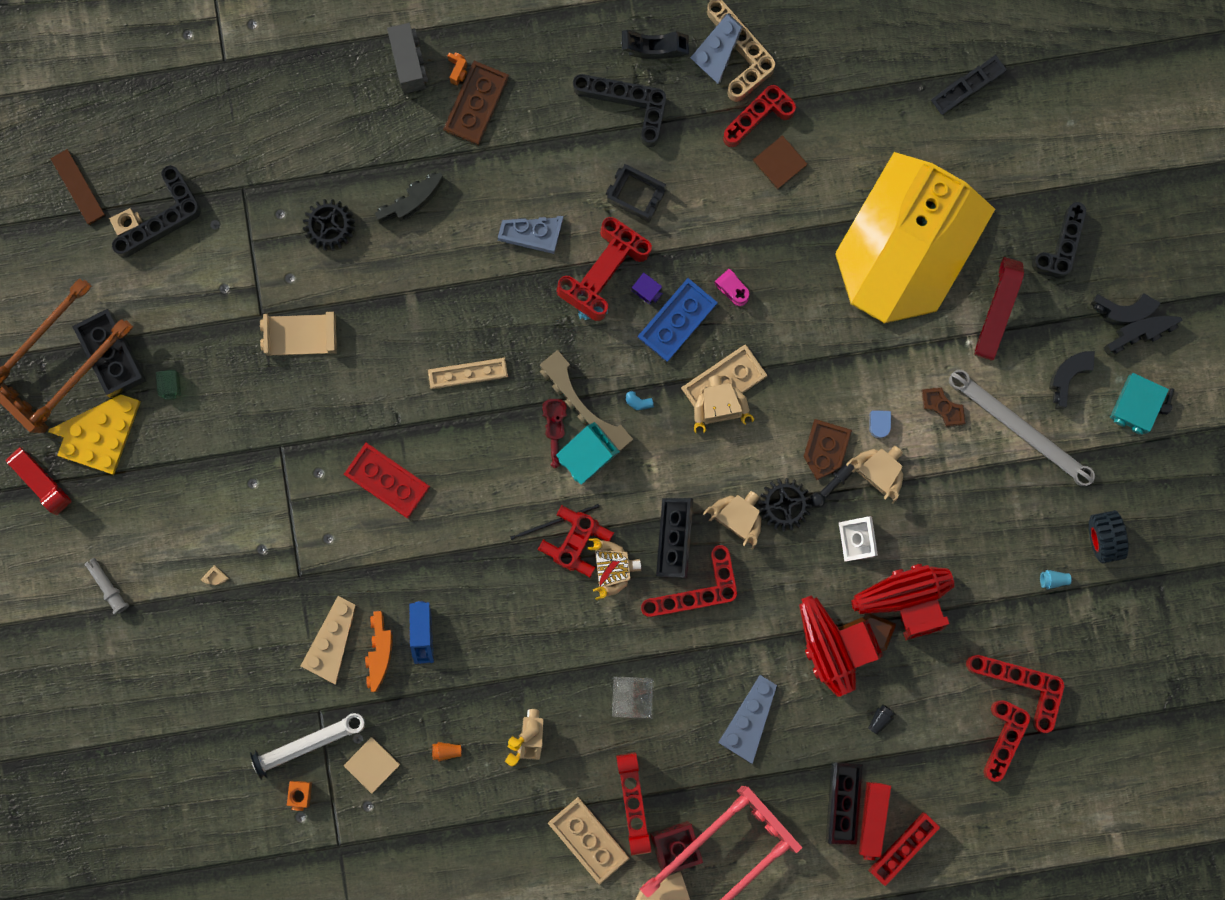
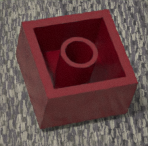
M688 821L650 833L661 871L696 840L692 824ZM699 848L672 873L703 863Z

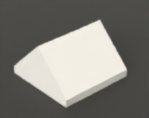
M872 516L839 522L844 561L875 558L878 556Z

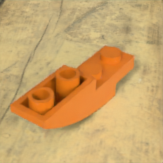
M383 611L373 612L374 616L370 617L371 628H375V636H372V647L376 648V651L368 652V656L365 657L366 668H369L370 676H367L366 680L367 688H371V692H377L381 686L392 654L393 631H385Z

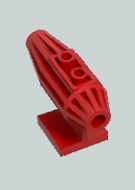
M917 564L911 566V570L905 572L903 569L893 571L890 577L854 595V600H851L852 608L858 614L900 612L906 630L903 633L905 641L944 630L949 625L947 616L943 617L938 600L954 588V579L951 571L947 568Z
M811 595L801 599L802 604H799L807 642L805 653L809 661H813L815 677L817 679L820 678L821 682L837 697L856 690V668L883 657L869 620L867 619L840 631L817 597L813 598Z

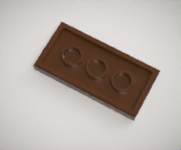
M474 60L443 131L479 146L509 79V75Z

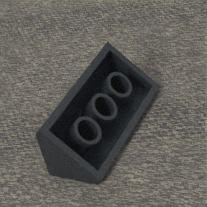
M662 498L656 577L687 579L693 498Z
M831 763L826 842L828 844L857 845L863 764Z

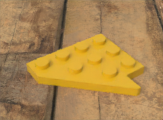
M120 394L49 429V433L64 437L57 456L114 475L141 401Z

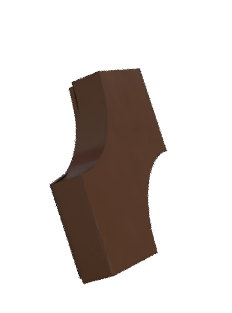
M942 387L921 390L923 408L938 413L942 417L945 427L966 424L964 405L949 401L944 395Z

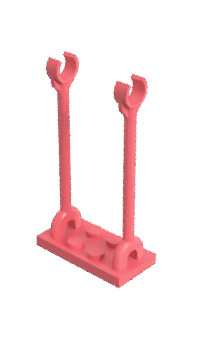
M741 786L737 790L740 797L733 802L730 808L655 878L649 879L640 888V891L647 898L650 897L660 887V883L747 804L753 809L752 815L758 821H764L766 824L764 828L769 834L778 837L781 841L720 900H732L776 858L780 857L788 849L798 853L802 846L749 787Z

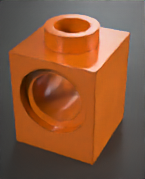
M290 781L287 806H292V810L304 811V807H309L312 783ZM298 790L304 794V799L301 802H298L294 797L295 792Z

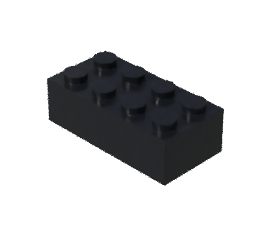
M105 309L72 326L88 359L112 334L111 330L117 323L113 312L109 309ZM125 337L117 339L92 366L106 396L111 399L146 382L143 372Z

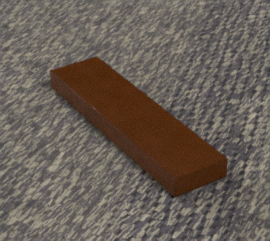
M66 149L50 158L87 224L91 225L105 217V213L69 150Z

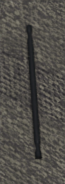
M599 504L582 509L580 511H577L576 513H585L592 509L599 508ZM558 518L517 535L510 536V538L513 540L564 521V519Z

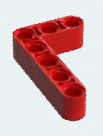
M718 545L711 552L716 581L715 587L647 599L641 605L642 614L646 617H655L732 602L737 596L729 550L723 545ZM716 550H723L726 557L723 560H718L715 557ZM719 570H728L729 578L721 579L718 575ZM723 589H731L733 592L732 598H724L722 595ZM705 592L713 594L714 599L712 602L707 603L703 600ZM690 595L694 598L692 606L684 604L683 598ZM665 600H673L675 607L672 610H667L664 607ZM646 603H653L656 610L654 613L648 614L645 612L644 606Z
M974 655L967 659L966 667L974 674L1040 691L1033 726L1040 733H1049L1053 730L1064 690V682L1060 677L981 655ZM974 659H978L981 662V667L978 670L972 667ZM994 664L1000 667L998 675H994L991 671V667ZM1013 669L1019 672L1017 680H1013L1010 676ZM1033 674L1039 679L1038 684L1035 686L1030 683V677ZM1051 680H1055L1058 684L1055 691H1052L1049 687ZM1047 699L1053 702V707L1050 710H1047L1044 706ZM1043 718L1048 721V727L1044 730L1039 725L1040 720Z

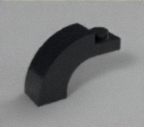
M1143 293L1135 304L1120 306L1097 294L1090 304L1094 306L1097 312L1107 313L1104 321L1115 325H1128L1148 317L1158 308L1161 302Z
M1095 351L1077 353L1065 360L1055 370L1049 385V389L1057 390L1053 394V403L1056 404L1055 409L1063 410L1067 407L1068 387L1072 377L1079 373H1091L1094 370Z

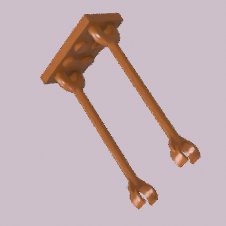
M78 279L71 286L70 294L15 354L0 367V404L30 433H45L49 427L44 422L51 415V410L116 340L125 337L133 328L127 320L123 321L121 319L112 328V334L54 397L35 413L31 410L32 406L28 402L22 401L18 397L19 394L12 387L8 388L3 383L9 376L12 367L75 299L83 297L91 289L92 286L86 280Z

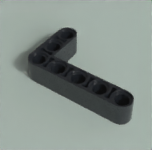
M579 74L574 77L573 90L579 96L646 108L641 141L646 147H653L658 143L666 104V94L663 90L585 74ZM579 82L587 84L583 89L578 88L576 85ZM602 85L606 89L603 92H598L595 88ZM617 89H622L625 93L618 96L614 92ZM640 92L643 94V98L635 99L633 95ZM659 96L662 98V101L655 103L652 98ZM652 114H655L659 117V119L655 122H652L649 120L648 117ZM647 133H652L655 135V138L653 140H647L645 138V135Z
M172 165L163 168L161 176L177 204L115 238L112 242V249L120 257L126 258L200 216L201 208L176 167ZM172 172H175L176 177L172 180H168V175ZM180 189H185L183 196H177V192ZM190 205H194V211L191 213H187V207ZM172 215H178V219L175 222L169 221ZM156 224H160V230L153 232V227ZM138 234H143L144 238L141 241L136 242V236ZM122 243H126V249L119 251V246Z

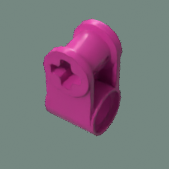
M730 269L714 281L717 288L736 306H744L748 302L749 290ZM737 293H738V294H742V293H743V294H744L743 299H742L741 297L737 298Z

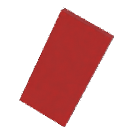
M368 443L364 444L343 474L407 519H409L430 489L428 484Z

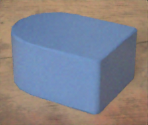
M872 410L869 419L870 433L875 438H884L891 429V411Z

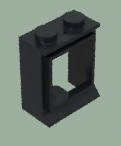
M624 164L623 168H619L616 172L614 185H610L607 189V201L649 223L667 190L666 184ZM629 176L656 189L645 211L617 199Z

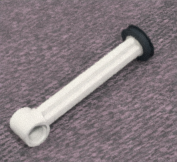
M353 713L335 724L259 756L255 750L254 755L250 753L253 768L261 780L263 776L267 778L266 771L347 735L360 733L365 728V719L360 714ZM356 717L360 720V726L357 729H352L350 727V720Z

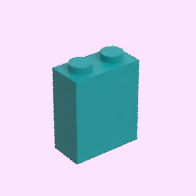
M1132 373L1124 384L1110 418L1114 419V423L1117 425L1131 427L1132 431L1137 434H1147L1152 429L1169 389Z
M593 422L574 437L556 456L559 458L561 465L571 472L573 479L582 485L589 481L620 451L600 427Z

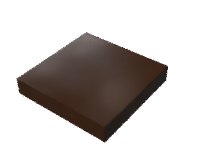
M783 135L753 159L756 166L777 190L807 166L805 160Z

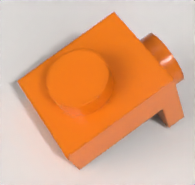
M449 53L447 56L448 61L456 64L449 77L450 82L458 86L459 82H463L466 77L467 61L459 53Z

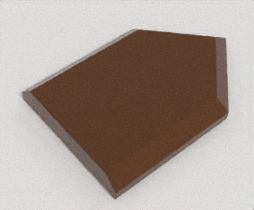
M814 419L803 457L816 480L842 467L852 432L851 429Z
M868 614L838 627L841 631L868 619L883 652L887 650L896 623L873 614Z

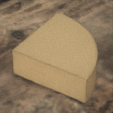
M214 565L201 580L210 585H220L228 581L229 578Z

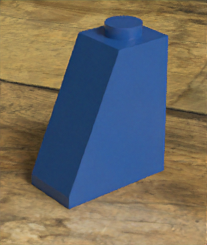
M423 601L409 604L410 649L414 664L434 663L430 604Z

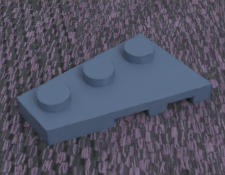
M557 216V218L540 217L539 219L502 220L498 241L554 254L564 216Z

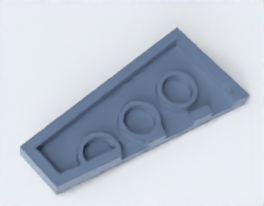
M761 675L755 681L718 742L752 764L777 687L776 684Z

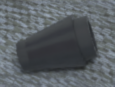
M882 704L881 707L877 708L868 729L878 735L879 732L894 720L893 717L896 713Z

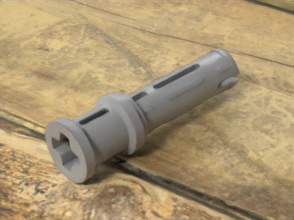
M96 558L90 559L91 563L87 561L84 565L104 593L103 599L108 601L113 609V614L117 615L126 610L129 604L125 603L120 596V590L113 587Z

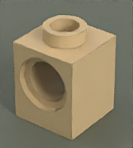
M131 208L109 218L117 236L126 233L143 222L139 213H135ZM127 219H132L131 225L124 227V222Z

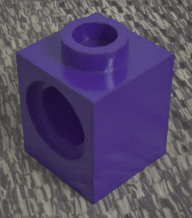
M644 272L632 286V292L649 305L653 301L656 303L663 294L661 293L662 286Z

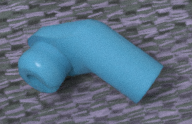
M633 391L626 394L627 404L635 410L654 407L652 398L641 400Z

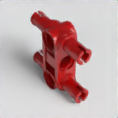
M561 505L556 516L572 523V528L562 546L558 548L543 539L538 551L552 557L553 561L570 571L576 570L590 578L596 567L584 562L579 556L590 536L594 535L604 541H610L614 532L599 525L598 520L583 512L576 513ZM581 520H590L591 526L588 529H582L580 527ZM568 553L572 556V561L569 564L562 563L561 557L563 554Z

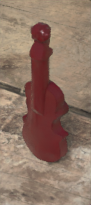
M549 399L543 403L542 416L547 419V424L545 425L546 437L551 439V466L557 468L560 466L556 456L559 452L558 440L565 435V425L562 423V419L567 416L565 413L566 404L560 399Z

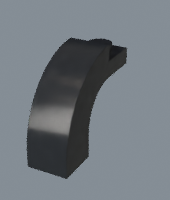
M628 29L622 31V50L629 52V56L646 59H665L689 54V35L677 31L664 35H644Z

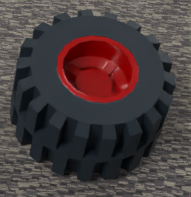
M1114 510L1091 515L1089 535L1098 561L1100 563H1107L1126 559L1129 543L1126 527L1120 514Z

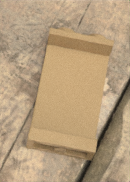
M326 312V315L273 317L263 314V320H260V330L263 331L264 339L260 340L261 351H264L267 356L337 353L336 314L334 312Z

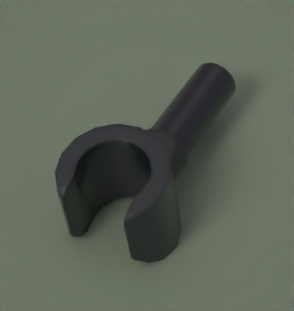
M1170 388L1166 403L1162 404L1159 414L1167 415L1171 412V402L1175 389Z

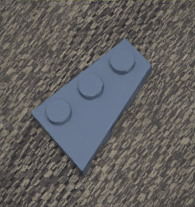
M726 14L690 57L718 84L722 80V75L729 63L732 50L735 48L743 28L730 14Z

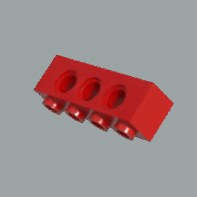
M922 812L868 871L882 885L886 886L941 827L926 813Z

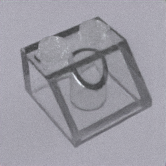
M614 677L612 717L652 719L653 679Z

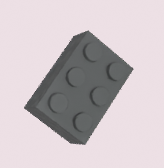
M410 23L387 28L403 93L426 89L425 82H428L424 65H420L424 61L420 46L416 47L419 45L416 29H411Z

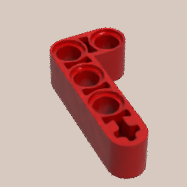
M771 85L767 87L725 129L723 136L725 145L728 147L737 146L771 111L782 120L791 119L796 109L794 101L778 86ZM775 93L778 98L772 100L768 97V94ZM756 106L763 107L764 112L757 113L754 110V108ZM788 106L791 108V112L785 113L781 108ZM744 119L749 120L751 125L745 127L741 124V121ZM738 129V132L736 133V137H735V138L732 137L731 139H729V134H730V135H733V134L736 132V130Z
M19 447L5 460L41 499V504L50 513L58 515L72 502L65 492L22 447Z
M1004 700L996 701L991 706L993 716L1006 723L983 771L985 778L994 782L1002 780L1030 722V715L1027 711ZM999 704H1003L1006 707V712L1003 715L997 712ZM1017 713H1021L1024 716L1021 724L1015 721ZM1009 731H1013L1016 736L1012 742H1009L1006 737ZM1001 749H1005L1007 752V757L1004 760L998 757V752ZM994 760L998 763H1003V766H997V764L994 763ZM996 768L998 775L992 777L990 770Z

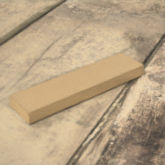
M505 358L428 369L431 390L508 378Z

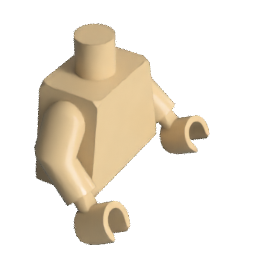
M893 446L888 453L883 449L879 451L871 449L860 453L847 462V466L849 464L854 466L853 473L855 471L885 495V500L887 497H891L893 499L892 504L895 503L903 481V472L901 471L903 466L897 462L903 452L898 447Z
M750 491L745 499L739 495L736 497L728 496L718 500L704 511L703 515L706 513L711 514L712 517L709 521L717 520L743 539V546L746 543H751V550L754 549L761 532L762 518L759 515L760 511L754 507L760 499L757 494Z

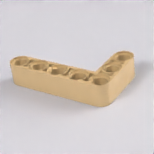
M710 0L707 7V15L716 26L726 14H730L743 26L740 35L745 36L746 40H737L735 48L751 66L735 78L728 88L729 99L739 102L773 74L775 61L722 0ZM717 6L721 9V11L715 13L711 10V8ZM755 49L758 51V54L753 56L748 51ZM767 63L771 68L764 70L761 65ZM752 75L756 78V81L749 82L746 77ZM737 87L740 88L742 92L740 94H734L732 92V89Z

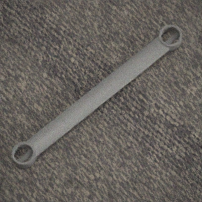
M956 370L950 375L949 384L953 389L962 391L1072 476L1077 485L1088 486L1094 481L1095 474L1090 467L1081 465L972 381L966 371ZM958 374L964 375V377H965L966 380H964V379H963L961 376H959ZM952 377L961 381L964 386H955ZM1082 470H1087L1090 473V476ZM1077 474H1081L1089 482L1087 484L1081 483L1078 480Z

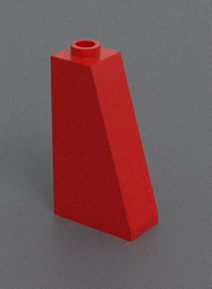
M866 782L859 854L864 855L863 859L875 861L876 857L881 858L891 785Z

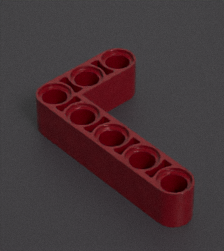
M1003 257L998 272L999 283L974 351L975 356L991 361L996 356L1024 277L1023 262Z

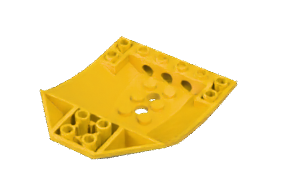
M894 152L835 253L851 305L883 323L937 312L994 213L995 208L968 183L935 164ZM927 201L933 202V203L935 204L936 208H935V209H930V208H928V207L926 206V202H927ZM924 217L927 224L925 226L918 225L916 218Z

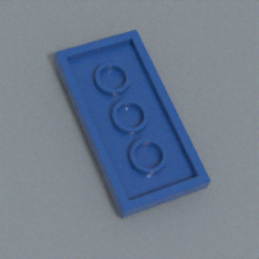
M687 278L637 338L668 362L718 302Z

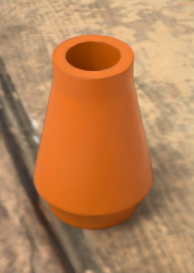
M442 742L432 744L433 760H438L439 762L461 757V745Z

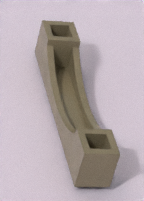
M558 350L540 364L542 369L539 371L545 380L550 379L553 382L552 388L558 395H564L566 398L564 402L571 410L575 408L579 413L578 419L584 425L595 422L620 452L633 442V438L621 424L618 427L608 424L592 414L583 405L574 392L569 380L568 369L570 364Z

